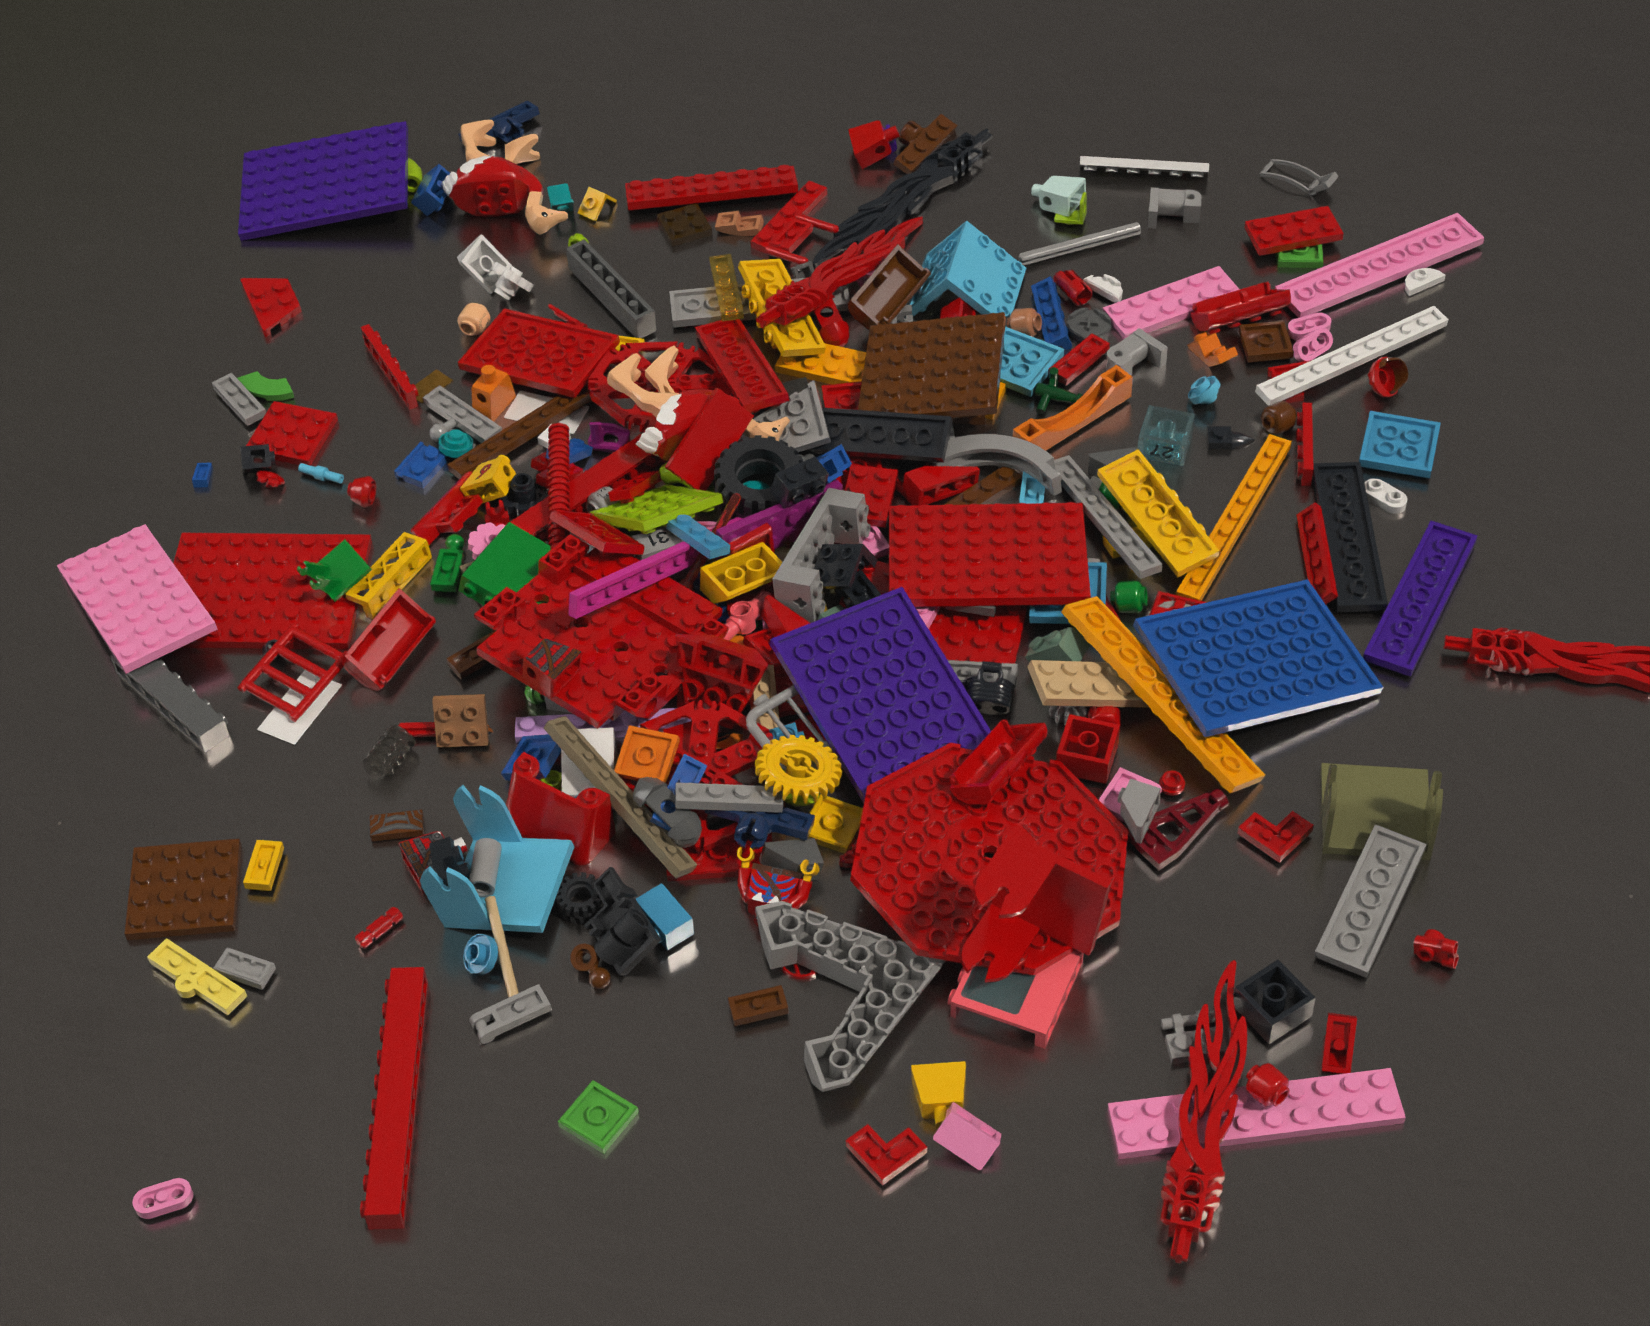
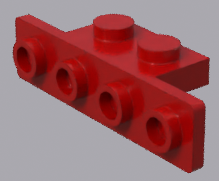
M471 471L466 472L411 529L413 535L426 539L428 545H430L441 533H456L464 526L463 523L478 512L477 508L483 503L479 494L465 496L460 490V487L472 474Z

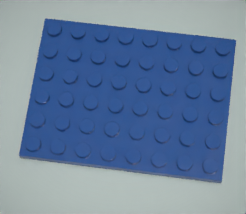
M1309 580L1136 618L1133 627L1204 738L1381 694L1383 689L1380 681Z

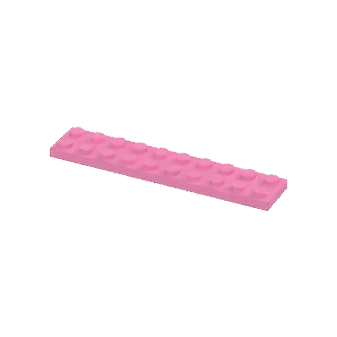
M1455 213L1277 285L1275 289H1290L1291 303L1288 308L1300 318L1407 276L1413 270L1429 267L1480 246L1484 242V237L1459 213Z
M1391 1068L1290 1080L1288 1086L1290 1092L1287 1098L1276 1107L1273 1105L1269 1107L1261 1105L1246 1091V1086L1238 1087L1234 1093L1238 1095L1235 1115L1225 1138L1219 1146L1403 1124L1406 1117ZM1184 1094L1108 1103V1114L1118 1159L1174 1153L1180 1142L1178 1118L1180 1103ZM1194 1095L1188 1110L1189 1123L1194 1111ZM1212 1100L1200 1120L1197 1119V1134L1202 1148H1204L1205 1131ZM1228 1114L1222 1117L1220 1127L1224 1123Z

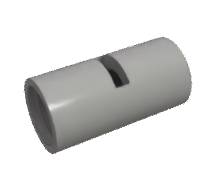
M482 838L475 843L469 881L473 884L479 897H489L495 891L502 846L498 841L491 838Z

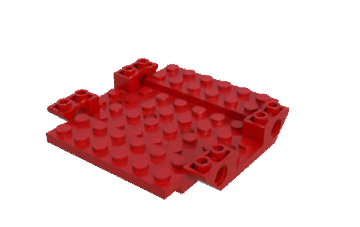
M571 534L539 559L538 575L518 592L506 587L474 614L475 619L491 629L497 630L477 647L478 656L597 729L608 719L614 721L625 710L636 717L650 719L683 689L684 675L682 666H679L681 655L679 644H676L675 635H714L724 639L729 630L728 626L717 621L722 616L723 609L670 577L659 580L577 619L569 616L570 592L641 561L630 554L606 553L597 548H594L587 554L590 545ZM538 601H545V602H547V603H540V604H538V603H536V602H538ZM582 624V625H585V626H587V627H579V628H578V627H576V625ZM543 638H549L582 651L581 670L552 698L523 676V659L516 656L517 649L522 643H526L534 648ZM622 648L626 651L617 652L615 649ZM662 672L666 675L657 676L656 673Z

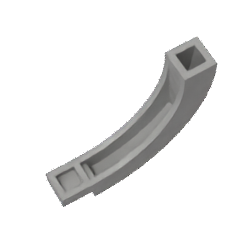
M976 434L952 438L948 441L944 463L925 461V466L975 467L996 465L1010 467L1022 472L1024 471L1034 477L1053 496L1062 492L1060 482L1062 477L1055 468L1054 457L1039 446L1016 437L997 434Z

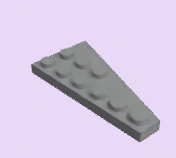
M814 380L807 384L808 387L799 393L794 392L791 394L788 402L782 403L777 407H771L753 419L758 423L788 417L790 422L783 430L779 441L787 442L788 447L792 446L798 452L831 442ZM742 434L738 443L741 442L742 438H745L744 434Z

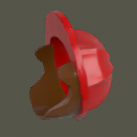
M1387 356L1380 357L1375 361L1368 373L1369 385L1381 397L1395 395L1398 389L1408 381L1409 376L1408 368L1404 361Z

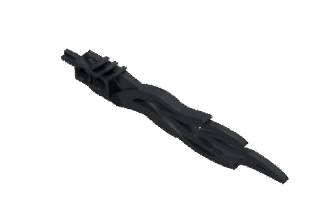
M989 129L982 130L975 137L965 132L956 140L944 143L923 160L922 165L917 171L897 179L889 185L880 197L859 206L858 213L842 222L838 226L839 231L836 234L833 233V239L816 254L813 260V268H817L821 263L846 250L853 242H856L858 245L877 231L885 230L886 235L893 227L901 224L907 214L912 215L933 192L957 182V175L961 173V177L965 175L964 170L967 168L968 172H970L972 164L983 156L982 145L993 137L989 133Z

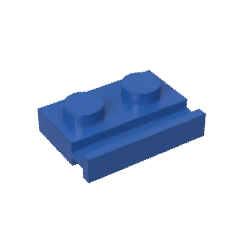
M420 442L394 470L395 478L399 479L401 477L405 482L424 489L450 458L442 454L438 448L431 445L427 447L423 442Z

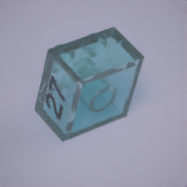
M1149 405L1138 437V449L1148 460L1184 466L1193 436L1195 414Z

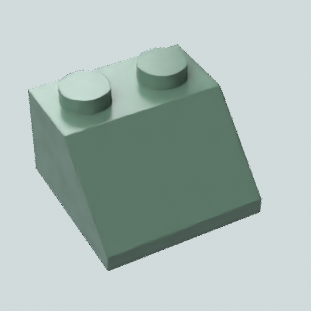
M1076 628L1055 630L1047 636H1039L1032 640L1025 658L1029 662L1031 660L1081 661L1090 644Z

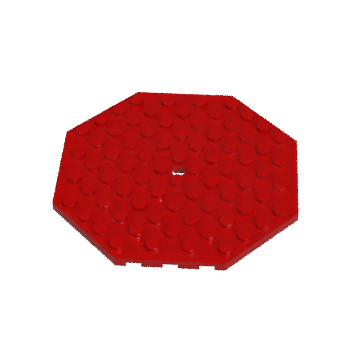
M951 742L867 786L850 881L917 956L962 963L961 951L964 943L992 903L991 900L980 910L974 894L977 879L991 860L989 857H984V854L987 852L995 854L1010 831L1112 880L1097 938L1119 926L1129 830L1061 761L1050 759L1048 763L1034 760V756L1028 757L1023 763V767L1010 777L1008 784L994 795L995 798L992 802L986 805L966 804L955 797L949 789L952 785L949 777L973 751L961 748V744ZM1039 932L1013 972L1036 975L1065 958L1076 949ZM989 954L985 955L983 961L977 966L989 968L990 962L994 957Z

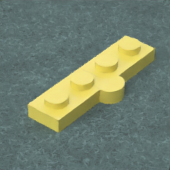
M167 938L147 956L150 964L176 980V990L183 998H190L197 994L226 1015H229L247 997L244 989Z

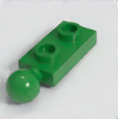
M458 534L448 536L445 541L447 549L439 550L430 583L432 591L456 592L461 573L459 566L463 565L465 558L463 550L465 545L464 539Z

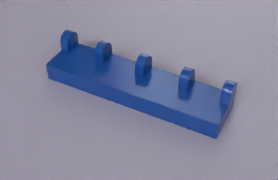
M1050 276L1031 286L1037 313L1041 315L1042 319L1041 329L1044 341L1069 350L1072 348V343L1068 337L1069 331L1065 325V316L1061 309L1060 297L1057 293L1058 288Z

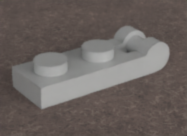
M537 984L473 1014L469 1018V1022L473 1029H477V1037L480 1042L487 1044L495 1036L543 1015L552 1009L542 988ZM494 1020V1023L487 1026V1022Z

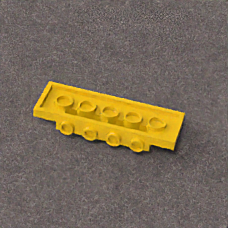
M781 259L739 262L738 269L745 281V285L742 286V296L744 299L748 298L750 312L755 313L759 317L760 314L767 311L765 308L766 299L776 294V290L780 289L781 291L784 285L789 286L792 280ZM809 314L793 320L786 326L772 322L763 328L765 343H770L773 349L778 348L782 357L825 353L826 346ZM756 322L757 327L761 328L760 323Z
M1139 449L1098 469V477L1177 578L1219 557L1220 551L1207 536L1203 525L1195 521L1190 509L1187 506H1183L1175 490L1167 486L1163 475L1156 472Z

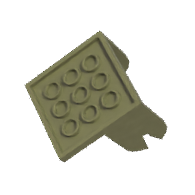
M1321 763V832L1323 854L1360 856L1376 824L1425 843L1426 848L1421 860H1431L1442 812L1443 789H1440L1441 771H1434L1429 789L1428 769Z

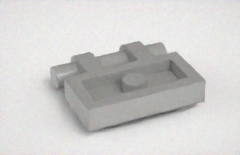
M1201 1010L1196 1011V1014L1181 1016L1178 1013L1172 1014L1171 1018L1161 1019L1162 1030L1173 1029L1174 1034L1165 1035V1044L1171 1065L1189 1062L1190 1046L1194 1047L1196 1030L1185 1032L1184 1027L1197 1025ZM1214 1011L1208 1012L1209 1023L1215 1022ZM1215 1027L1210 1028V1037L1212 1043L1214 1041ZM1201 1029V1045L1205 1060L1208 1059L1204 1032ZM1222 1036L1220 1057H1224L1227 1050L1224 1036Z

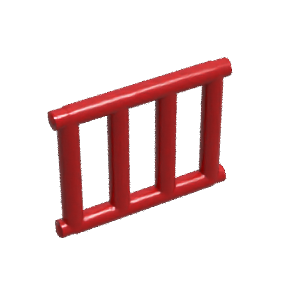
M295 622L283 633L237 687L242 693L248 691L287 713L293 722H296L341 671L344 667L341 659L347 652L344 651L342 653L302 631L301 627ZM294 637L336 661L328 670H325L287 649L285 646ZM279 655L319 677L320 680L311 689L270 666V664ZM264 673L305 697L295 707L254 684V682Z

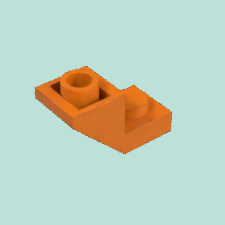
M1206 332L1200 333L1193 337L1195 341L1187 344L1188 349L1208 367L1221 364L1238 355L1235 346L1225 348V345L1221 346L1216 333L1209 335Z

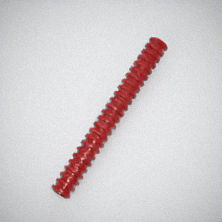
M554 423L548 427V545H550V550L570 534V531L550 519L551 512L554 510L570 512L569 427L563 423Z

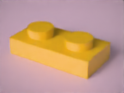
M256 841L243 881L245 889L271 891L284 851L283 842Z

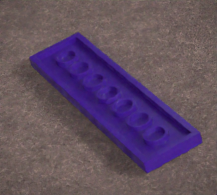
M1430 521L1363 654L1365 661L1410 677L1412 676L1476 544L1478 535Z

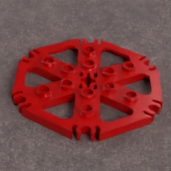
M678 341L626 343V345H620V351L611 348V353L608 351L588 378V390H590L591 400L624 427L627 423L628 429H631L634 425H639L640 432H644L648 427H654L657 418L652 413L642 410L637 404L632 409L621 408L612 399L630 397L607 384V377L603 375L610 364L619 365L635 353L641 356L637 369L641 371V375L634 383L648 392L659 393L645 377V370L652 363L639 354V352L666 351L669 347L675 346L679 350L674 361L678 364V368L668 379L669 385L675 393L693 389H709L714 391L715 388H719L728 395L733 396L708 354L699 347L695 352V346L693 345L690 349H684V343L681 342L678 345ZM698 360L705 363L715 372L714 374L703 375L686 374L692 363Z
M699 700L697 704L698 709L695 710L696 703L692 701L640 724V728L658 731L662 726L684 717L692 721L689 751L687 752L680 747L677 748L666 782L667 785L684 754L708 765L704 772V778H701L699 783L744 785L731 776L754 767L757 754L762 750L760 744L750 733L748 739L716 752L719 722L721 720L729 719L748 730L746 716L720 702L719 710L716 701H712L710 709H704L703 701ZM757 723L767 738L772 740L773 735L769 729ZM621 778L634 792L635 786L631 784V780ZM644 804L650 812L653 811L647 804ZM689 809L698 815L702 827L701 836L695 844L696 852L701 851L702 842H704L703 850L706 852L735 839L734 834L737 822L720 830L710 831L707 829L709 814H706L705 810Z

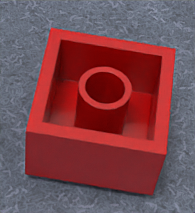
M1069 714L1057 750L1056 760L1061 761L1078 778L1107 784L1119 744L1120 725Z

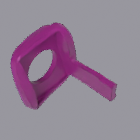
M601 422L589 423L591 434L588 439V445L593 447L592 450L613 453L629 442L630 431L619 425ZM614 435L618 438L617 443L604 442L603 436Z

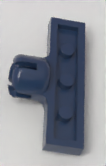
M529 101L508 109L488 119L494 121V126L486 134L494 138L498 137L505 143L523 137L524 129L521 128L523 126L521 123L528 122L533 117L539 115V109ZM459 133V140L462 142L461 133Z
M783 807L782 813L705 810L706 814L736 821L738 823L734 834L736 842L745 849L748 842L752 841L750 847L753 850L762 847L768 834L771 832L807 841L815 821V815Z

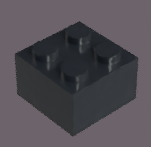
M1279 959L1237 985L1234 990L1235 1009L1245 1017L1246 1021L1268 1044L1306 1021L1313 1014L1316 997Z

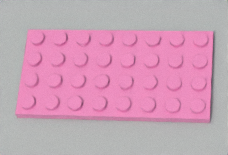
M146 524L133 528L119 537H114L102 545L90 548L86 552L57 565L62 577L126 674L218 630L215 621Z

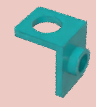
M567 183L547 187L552 210L574 211V202L571 199Z

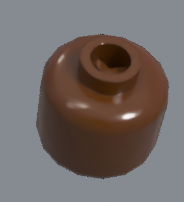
M1279 401L1264 408L1261 416L1262 425L1269 433L1279 435L1294 427L1297 414L1289 403Z

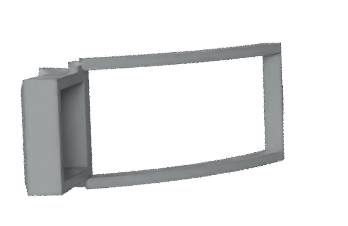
M1272 159L1259 173L1261 177H1270L1288 182L1309 195H1317L1320 191L1329 189L1338 178L1336 172L1320 177L1314 171L1300 164ZM1273 164L1285 165L1301 170L1315 178V180L1307 188L1294 179L1267 171Z

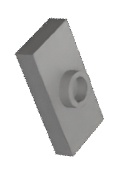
M227 947L213 969L226 978L263 990L276 967L270 961Z

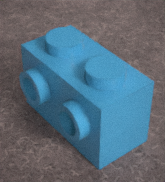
M662 883L636 898V901L660 937L661 941L659 943L667 951L694 935L692 917Z

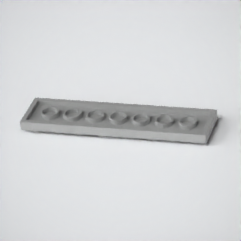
M805 278L791 279V280H794V282H798V281L803 280V279H805ZM745 284L669 291L673 327L704 325L737 315L741 321L756 320L757 316L755 313L750 312L748 298L744 299L742 296V286ZM846 284L840 286L832 293L835 297L833 301L839 312L849 310L848 303L850 298ZM829 308L822 309L820 313H827L833 311Z

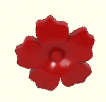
M258 471L256 474L258 476L257 481L260 483L266 482V487L268 488L270 486L278 487V485L285 483L280 475L271 471Z

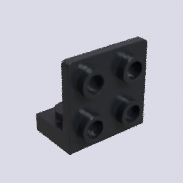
M822 544L814 569L819 570L823 589H850L857 570L875 568L878 559L864 544Z

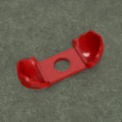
M831 294L825 304L813 312L822 328L819 330V334L823 342L844 347L849 339V325L843 321L833 301L835 297ZM829 308L833 311V315L823 317L820 312L822 309Z

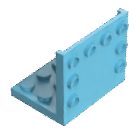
M966 221L925 255L922 267L930 270L931 275L910 299L908 304L912 305V314L910 315L915 316L918 312H924L932 301L936 302L943 292L949 289L980 314L1004 312L1006 317L1005 326L1007 327V318L1010 317L1014 310L1026 267L989 239L987 235Z

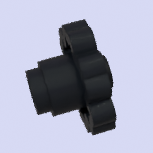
M518 473L512 478L511 487L507 495L502 497L501 500L509 514L516 512L517 516H520L530 507L548 496V489L537 484L536 479L533 480L529 474Z

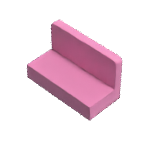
M953 1102L946 1112L944 1121L933 1135V1140L976 1169L981 1170L999 1146L1001 1133Z

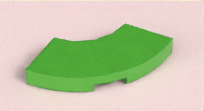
M258 371L237 378L254 397L266 398V401H283L294 398L293 391L286 378L268 379L261 376Z

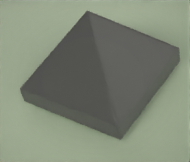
M808 261L792 267L791 271L794 279L808 278L813 273L814 268L812 262Z

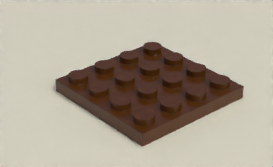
M240 839L134 847L125 924L126 939L138 940L235 931L241 859Z

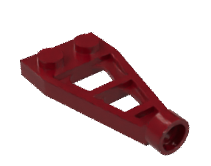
M1215 789L1210 793L1202 794L1155 813L1141 844L1135 842L1130 831H1128V841L1155 868L1160 870L1177 859L1213 817L1229 805L1228 799L1220 789ZM1195 809L1202 817L1193 825H1190L1181 814ZM1167 822H1174L1183 831L1175 841H1169L1156 828Z

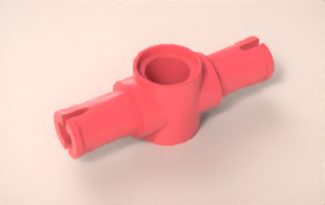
M762 589L751 601H739L733 604L730 608L731 616L726 620L725 625L729 627V630L724 639L730 641L736 634L743 635L753 632L756 629L755 620L760 616V612L763 609L765 596L768 594L772 595Z

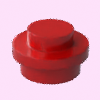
M1171 770L1165 772L1160 777L1159 785L1163 793L1174 796L1184 791L1185 780L1179 772Z

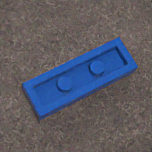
M684 754L667 788L675 795L676 783H699L708 765ZM665 801L661 804V809L665 813H673L676 810L675 804L671 801ZM654 812L650 822L670 831L671 828Z

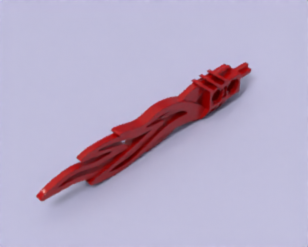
M923 217L905 221L893 227L886 235L885 230H880L865 238L858 245L856 242H853L843 254L821 263L810 277L798 282L792 280L789 286L784 285L781 291L780 289L776 290V294L766 299L765 308L767 311L760 314L756 318V322L760 323L761 328L766 327L772 322L786 326L793 320L808 315L825 304L837 288L865 276L868 272L877 269L897 244L904 249L905 237L923 224Z
M1473 628L1470 638L1445 635L1443 649L1468 652V663L1489 666L1497 672H1509L1527 676L1537 673H1556L1583 683H1618L1650 693V647L1647 646L1614 647L1611 643L1602 642L1564 643L1532 631L1522 632L1517 629L1509 631L1508 628H1498L1496 630ZM1524 651L1527 652L1530 656L1527 657L1524 654Z
M1235 960L1227 965L1216 987L1213 1002L1215 1017L1213 1043L1210 1037L1208 1004L1203 1005L1198 1016L1194 1047L1190 1046L1188 1056L1191 1082L1180 1103L1178 1118L1180 1142L1172 1158L1166 1163L1167 1173L1164 1174L1163 1178L1165 1186L1161 1188L1163 1206L1160 1218L1163 1224L1169 1225L1168 1237H1173L1170 1259H1175L1176 1263L1188 1261L1191 1241L1198 1243L1199 1233H1205L1210 1230L1213 1214L1218 1209L1221 1201L1219 1196L1223 1190L1222 1183L1225 1179V1171L1222 1168L1219 1145L1225 1138L1235 1115L1238 1095L1234 1093L1243 1075L1247 1052L1246 1019L1244 1016H1241L1238 1021L1234 1007V983L1237 964ZM1227 983L1226 1008L1231 1036L1228 1048L1220 1063V1049L1223 1036L1220 996ZM1201 1029L1204 1032L1209 1064L1216 1072L1208 1087V1073L1201 1045ZM1238 1050L1239 1062L1236 1072L1230 1082ZM1194 1095V1111L1189 1123L1188 1110ZM1212 1100L1206 1125L1204 1148H1202L1197 1134V1119L1200 1120ZM1228 1114L1224 1123L1220 1127L1222 1117ZM1195 1169L1197 1173H1192L1190 1171ZM1192 1191L1195 1192L1196 1195H1189L1186 1192ZM1168 1210L1171 1213L1170 1219L1166 1218ZM1188 1217L1192 1221H1184L1181 1218ZM1206 1219L1205 1226H1201V1222Z

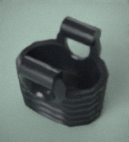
M982 661L978 674L966 680V691L981 714H1007L1011 710L1015 686L1004 678L1002 663ZM983 673H997L998 678L994 682H987L983 678Z

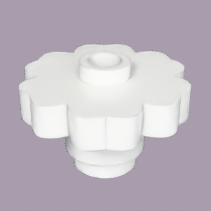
M495 262L492 270L501 275L495 284L497 287L494 292L507 300H510L512 296L514 297L520 287L530 292L534 284L521 277L523 272L513 266L508 269Z

